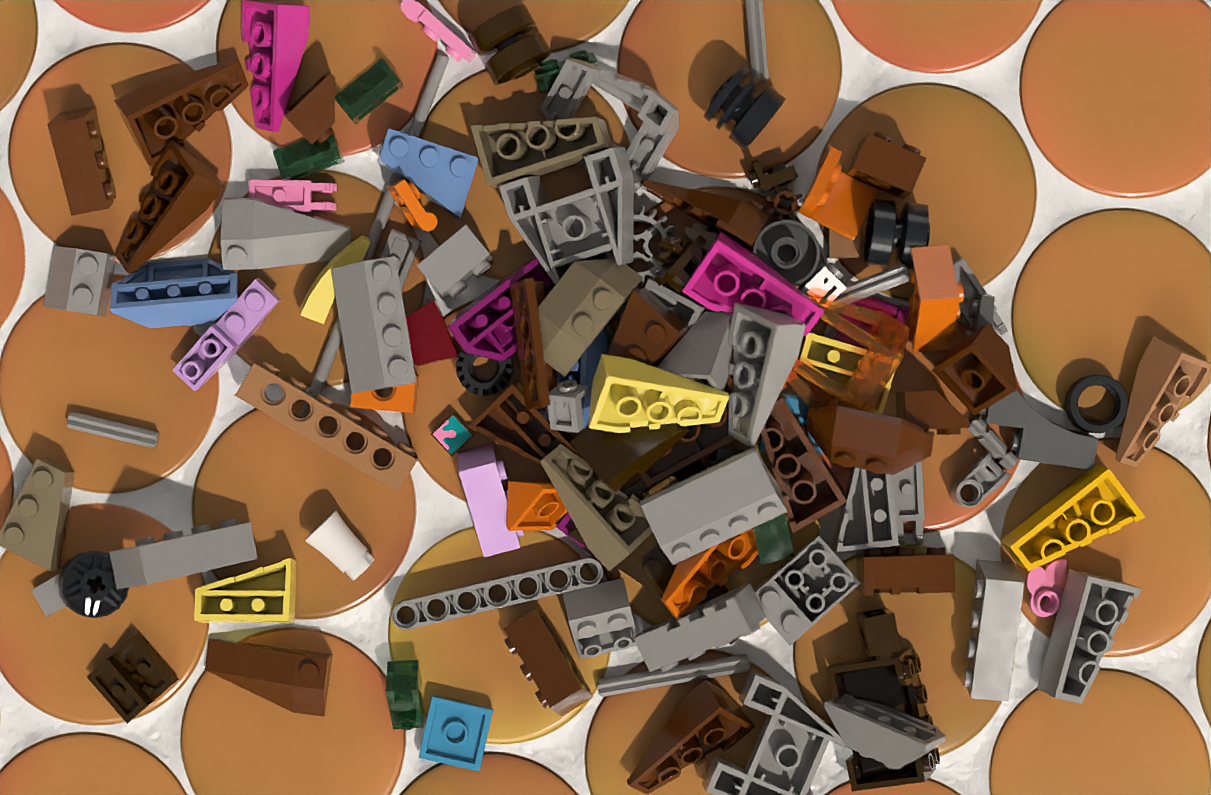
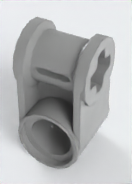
M988 451L978 458L969 467L968 471L951 486L950 498L957 506L975 507L991 492L999 488L1010 477V473L1003 471L993 461L992 454ZM966 484L973 489V497L968 502L962 500L960 496L961 488Z

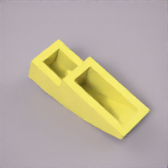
M362 235L347 245L320 272L299 308L301 316L324 324L335 298L331 269L363 261L370 244L368 237Z

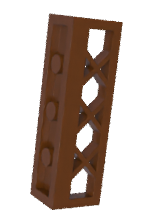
M534 278L523 279L511 284L510 292L526 410L548 408L551 405L549 392L557 386L555 369L545 362L538 307L545 299L543 281L534 282Z

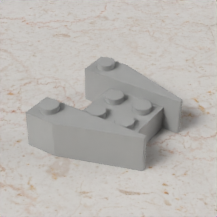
M613 147L584 157L593 188L550 203L547 201L540 176L525 177L499 186L508 217L555 285L568 270V264L613 250L617 266L633 262L634 176L625 147Z
M750 670L739 699L743 704L768 715L745 768L714 755L702 785L706 792L713 795H807L829 741L844 747L846 745L837 732L783 684L768 676Z

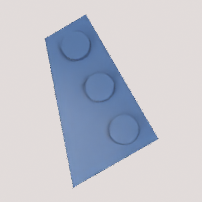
M388 128L377 162L399 178L405 179L406 182L410 183L412 181L418 191L424 194L425 197L435 202L455 219H459L462 215L479 158Z

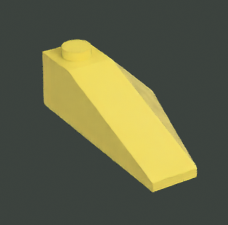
M602 354L593 378L588 426L592 429L623 433L630 432V428L649 426V430L660 429L661 424L679 423L681 426L716 423L720 422L729 399V394L633 359Z

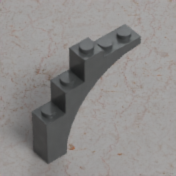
M977 293L976 300H971L969 318H973L971 331H966L964 339L987 323L994 329V296ZM1017 391L978 413L982 414L981 419L985 423L1017 428V432L1013 431L1010 439V450H1014L1013 454L1017 459L1093 470L1098 439L1091 434L1067 429L1046 419L1035 411Z

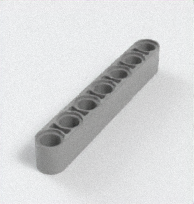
M586 556L405 599L393 608L392 621L398 628L409 630L598 584L602 579L603 566L596 558ZM583 564H595L598 568L597 576L593 579L584 578L580 573ZM555 570H562L567 574L568 581L563 586H555L551 583L550 574ZM525 577L533 578L537 583V590L531 594L524 593L520 588V581ZM499 584L506 589L507 596L504 600L496 601L491 597L490 588L493 585ZM471 592L476 597L475 606L472 608L462 606L459 598L461 593ZM433 599L442 600L446 606L445 613L442 615L433 614L429 608L430 601ZM403 606L411 607L415 612L414 621H403L399 616L400 608Z

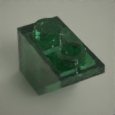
M419 660L387 661L386 694L393 730L424 728L422 677Z

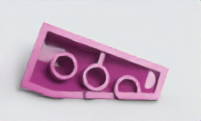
M242 0L241 35L242 42H248L250 59L245 60L247 71H251L253 74L254 86L250 90L255 128L279 132L308 39V27L310 25L309 6Z
M722 232L718 234L682 291L706 308L717 312L724 311L733 314L735 304H744L784 313L806 324L803 336L808 335L825 311V309L752 252Z

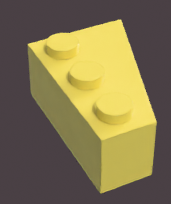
M292 558L285 559L282 562L264 568L261 567L236 577L233 576L196 588L194 621L200 623L295 624L297 561Z

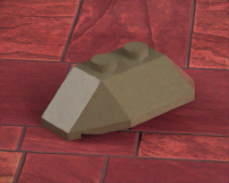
M615 259L575 261L538 307L545 362L565 377L643 277L626 264L617 266Z

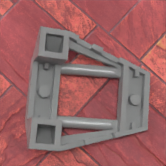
M569 58L563 65L540 110L548 121L571 119L576 114L591 85L594 84L639 111L638 117L644 122L626 151L634 176L635 193L642 186L643 182L652 175L679 129V109L655 89L642 82L582 60ZM612 142L613 147H620ZM585 161L577 163L578 166L583 165L589 174Z

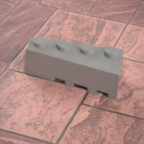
M236 518L218 522V529L211 530L210 524L191 528L192 534L183 536V531L181 530L163 534L164 540L155 542L153 536L135 540L136 546L110 551L116 588L148 585L258 559L251 523L238 524Z

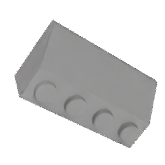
M396 257L366 260L331 269L352 394L416 383Z
M755 447L639 501L659 546L673 565L788 512L778 483Z

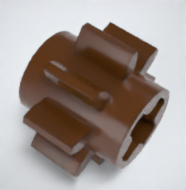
M789 185L786 191L782 192L776 186L774 188L776 197H766L765 199L766 202L772 204V208L766 214L771 215L774 213L778 216L777 221L782 220L783 217H788L789 220L795 221L793 212L799 211L801 206L797 205V201L803 195L797 194L795 196L791 193L792 185ZM780 197L784 201L790 199L792 202L788 207L789 212L785 208L778 209L777 205L780 202Z

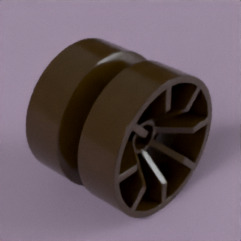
M524 4L514 6L493 16L475 28L468 36L478 56L494 54L484 65L494 85H500L525 76L536 69L552 53L541 33L526 36L536 23Z

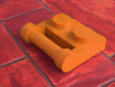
M405 179L395 180L386 186L413 229L431 231L436 227V216L433 213L425 212L418 201L422 196L412 181L408 183Z

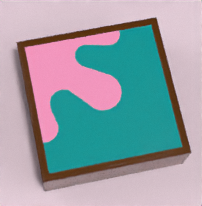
M454 413L431 433L434 439L451 457L475 436Z

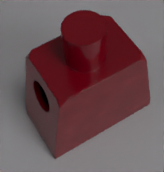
M435 300L406 317L414 367L459 357L442 312Z

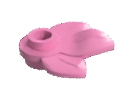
M1065 559L1054 560L1046 565L1044 569L1039 566L1028 572L1026 586L1031 593L1029 607L1035 615L1048 617L1059 609L1068 576L1067 561ZM1045 596L1046 601L1043 605L1040 606V601L1042 597Z

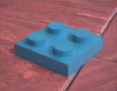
M433 695L418 758L480 771L494 709Z

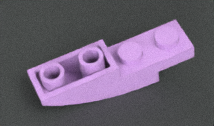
M260 278L255 279L237 299V302L228 309L215 325H212L172 371L196 392L266 321L267 315L282 299Z

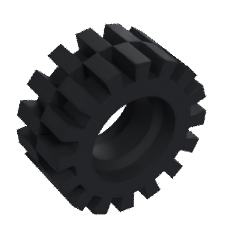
M464 350L458 355L459 358L456 361L457 377L462 386L471 393L482 396L496 394L505 388L509 380H511L513 364L510 356L504 361L495 360L497 365L495 375L488 380H481L474 375L472 369L474 361L480 356L465 353Z

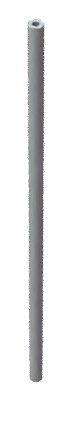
M437 55L407 133L408 135L420 137L449 58ZM392 173L388 185L395 180H401V178ZM387 188L368 235L370 244L363 261L373 260L395 202ZM339 314L308 392L314 397L318 393H322L342 341ZM307 401L304 402L299 417L309 415L310 405Z

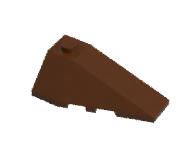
M705 680L681 701L628 778L627 783L630 787L648 795L678 778L681 774V769L694 763L699 766L706 762L705 756L721 747L725 751L731 748L754 729L755 726L724 690Z

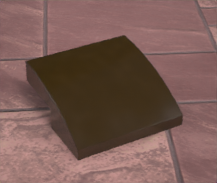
M139 633L132 636L113 655L103 661L87 676L90 682L127 724L179 680Z

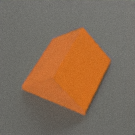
M508 481L506 527L509 531L553 530L568 513L552 482Z

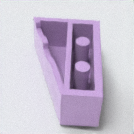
M494 442L458 451V471L484 557L520 548L519 537L524 536V531H509L506 527L508 490H506L504 480L508 479L504 462L498 460Z

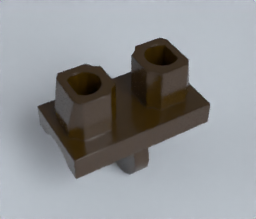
M699 235L692 243L687 242L681 247L683 240L677 236L674 240L668 237L663 238L658 243V250L660 252L658 260L661 263H666L667 260L669 262L653 280L659 286L667 282L678 293L683 291L691 277L684 267L687 264L693 272L705 255L702 247L707 241Z

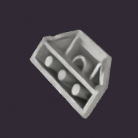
M846 693L840 698H832L826 701L824 705L846 747L859 752L863 757L880 761L891 769L902 768L904 765L917 760L944 743L946 735L932 724L886 705L869 700L855 699L854 696Z

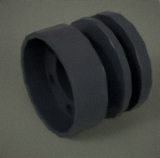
M745 65L739 71L729 76L711 98L709 107L703 116L710 122L719 112L723 114L715 126L718 130L730 121L734 123L735 126L729 138L743 150H746L786 100L785 97L771 86L758 95L755 92L760 81L758 75L746 85L743 81L751 70Z
M99 551L78 553L67 560L60 570L57 581L59 596L65 606L76 614L91 618L108 616L118 610L126 600L129 587L116 588L110 554ZM96 576H99V583L103 585L101 590L95 589L93 593L89 592L91 587L87 585L88 579H95Z

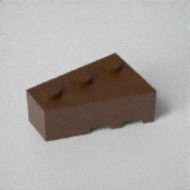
M96 106L59 113L47 125L71 216L109 209L114 202L113 199L116 198V190L113 181L109 180L108 159L103 148Z
M519 380L508 387L468 426V428L476 432L479 431L494 439L498 444L509 447L542 466L540 461L560 444L574 454L578 453L570 442L574 438L567 431L550 429L549 414L545 408L526 410L523 385Z
M538 610L530 611L503 628L508 636L504 639L507 647L513 655L519 654L523 661V664L519 667L529 682L534 680L539 689L535 694L544 708L549 706L550 709L563 717L593 698L590 690L584 687L577 675L578 671L573 664L571 665L562 650L561 644Z

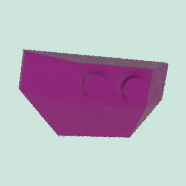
M537 257L502 278L461 310L447 327L465 353L504 361L518 350L510 285L529 278H534V282L543 281L545 298L555 286Z

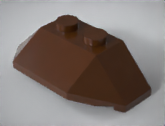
M828 406L819 409L814 407L808 410L807 431L831 463L847 468L855 467L870 470L876 474L895 475L930 457L932 454L934 433L929 430H923L918 425L902 418L842 406Z

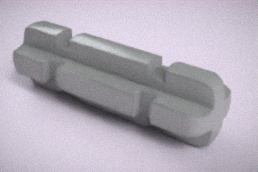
M976 417L969 423L970 428L967 429L973 436L978 437L977 440L992 454L993 458L998 459L997 462L1003 469L1009 470L1018 462L1015 455L1010 450H1006L1007 446L991 429L986 428L988 425L981 418Z

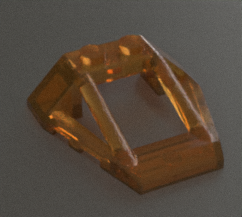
M804 293L825 309L820 317L821 320L869 349L845 387L796 359L787 382L808 408L815 407L819 409L828 406H842L870 412L903 359L910 328L882 311ZM834 312L873 324L874 327L870 333H867ZM795 373L830 393L831 396L826 404Z

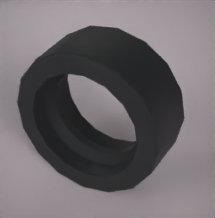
M1094 374L1081 377L1070 386L1066 393L1064 407L1068 419L1075 427L1083 432L1101 434L1112 431L1122 423L1127 414L1128 399L1126 391L1118 381L1110 376ZM1095 385L1109 390L1114 399L1113 412L1110 417L1101 422H1090L1085 419L1078 407L1081 393L1088 387Z

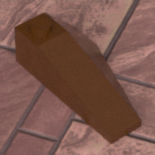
M236 58L142 86L114 100L128 131L145 161L150 166L156 163L171 140L183 147V141L195 130L199 132L206 126L204 122L216 111H222L249 85L240 62Z
M172 140L154 164L150 175L154 176L148 193L142 192L139 198V202L142 203L136 219L129 221L115 253L125 271L130 274L202 215L218 197L224 186L210 167Z
M645 180L642 184L643 190L703 225L710 226L715 232L724 233L748 250L753 246L769 215L764 213L766 208L751 199L747 203L736 198Z
M210 638L208 641L205 670L293 713L324 717L333 654Z

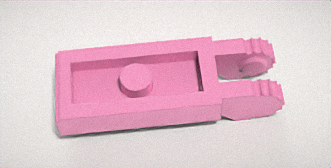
M402 0L400 8L403 14H406L405 16L414 23H424L425 25L421 30L435 42L438 38H441L448 45L445 51L456 61L459 62L463 58L470 63L474 59L476 52L420 2L416 0Z
M249 180L248 198H258L266 201L265 203L280 208H291L297 213L336 211L337 204L328 201L312 202V191L323 193L337 192V184L313 183L309 180Z

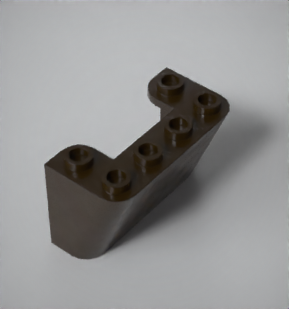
M911 649L894 652L895 657L885 660L866 657L832 664L827 667L833 699L840 698L846 693L854 696L855 699L869 700L886 705L934 725L931 715L926 713L925 703L928 701L926 687L924 684H920L918 674L921 672L920 657L918 654H914ZM938 747L899 769L888 768L884 763L873 758L863 757L855 750H852L853 754L846 760L853 792L926 782L935 771L936 765L940 764V753Z

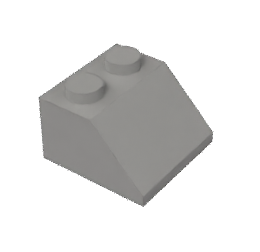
M54 246L43 307L106 317L116 256L78 248Z

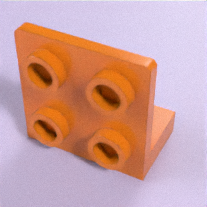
M831 147L821 163L798 213L854 240L877 191L841 172L842 166L838 162L843 152Z

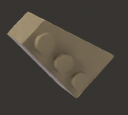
M38 458L0 530V546L48 571L60 569L62 542L65 540L66 530H64L66 516L70 507L75 472L49 458Z

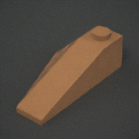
M1153 337L1152 341L1145 347L1143 357L1138 364L1115 460L1133 467H1137L1159 441L1162 427L1169 421L1174 422L1180 415L1176 410L1188 397L1193 400L1211 372V363L1171 342Z

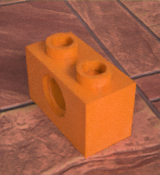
M416 376V383L393 387L392 394L386 398L381 397L377 390L354 394L351 392L350 408L416 413L419 376Z

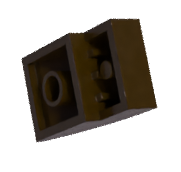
M679 423L661 424L660 429L649 430V426L630 428V432L623 433L592 429L587 426L570 442L605 486L616 492L638 471L645 473L690 430L687 426H681Z

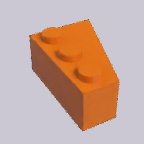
M938 245L911 248V258L915 272H910V282L915 283L914 294L909 296L908 327L913 353L948 350L951 348L952 337L957 336L956 320H960L959 302L964 300L962 283H957L950 246Z

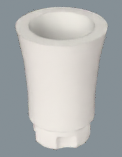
M334 511L305 540V542L328 558L342 573L346 572L353 581L375 560L372 555L366 552L368 549L348 528L337 511Z

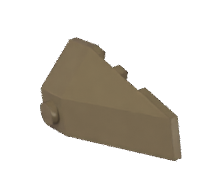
M562 444L540 461L588 549L608 571L612 570L653 532L639 502L641 499L633 494L627 496L620 490L615 492L605 486L585 460Z

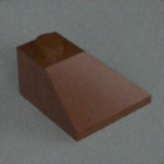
M328 71L284 113L286 119L311 144L316 140L321 144L334 131L331 126L335 123V77Z
M988 323L968 335L932 369L936 376L974 416L1015 392L1018 388L1010 347Z

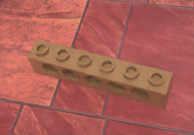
M264 360L262 365L257 362L253 364L237 390L236 397L396 492H399L418 460L417 457L413 456L416 450L401 441L397 445L386 439L389 434L374 425L370 429L359 423L362 419L361 417L347 409L341 413L332 407L335 402L326 396L318 393L314 397L305 391L308 386L293 377L287 381L278 375L280 369ZM271 383H276L283 389V396L279 401H272L267 397L266 389ZM302 399L309 403L310 413L308 416L299 417L294 413L293 405L297 400ZM324 416H332L337 420L338 427L335 432L326 433L321 429L320 421ZM359 432L364 436L365 444L362 448L353 449L348 445L347 437L350 433ZM379 448H386L391 452L392 460L386 465H380L374 459V452Z

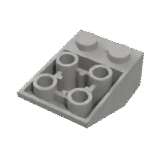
M818 536L769 574L753 590L767 616L766 619L789 645H792L861 583L821 537Z

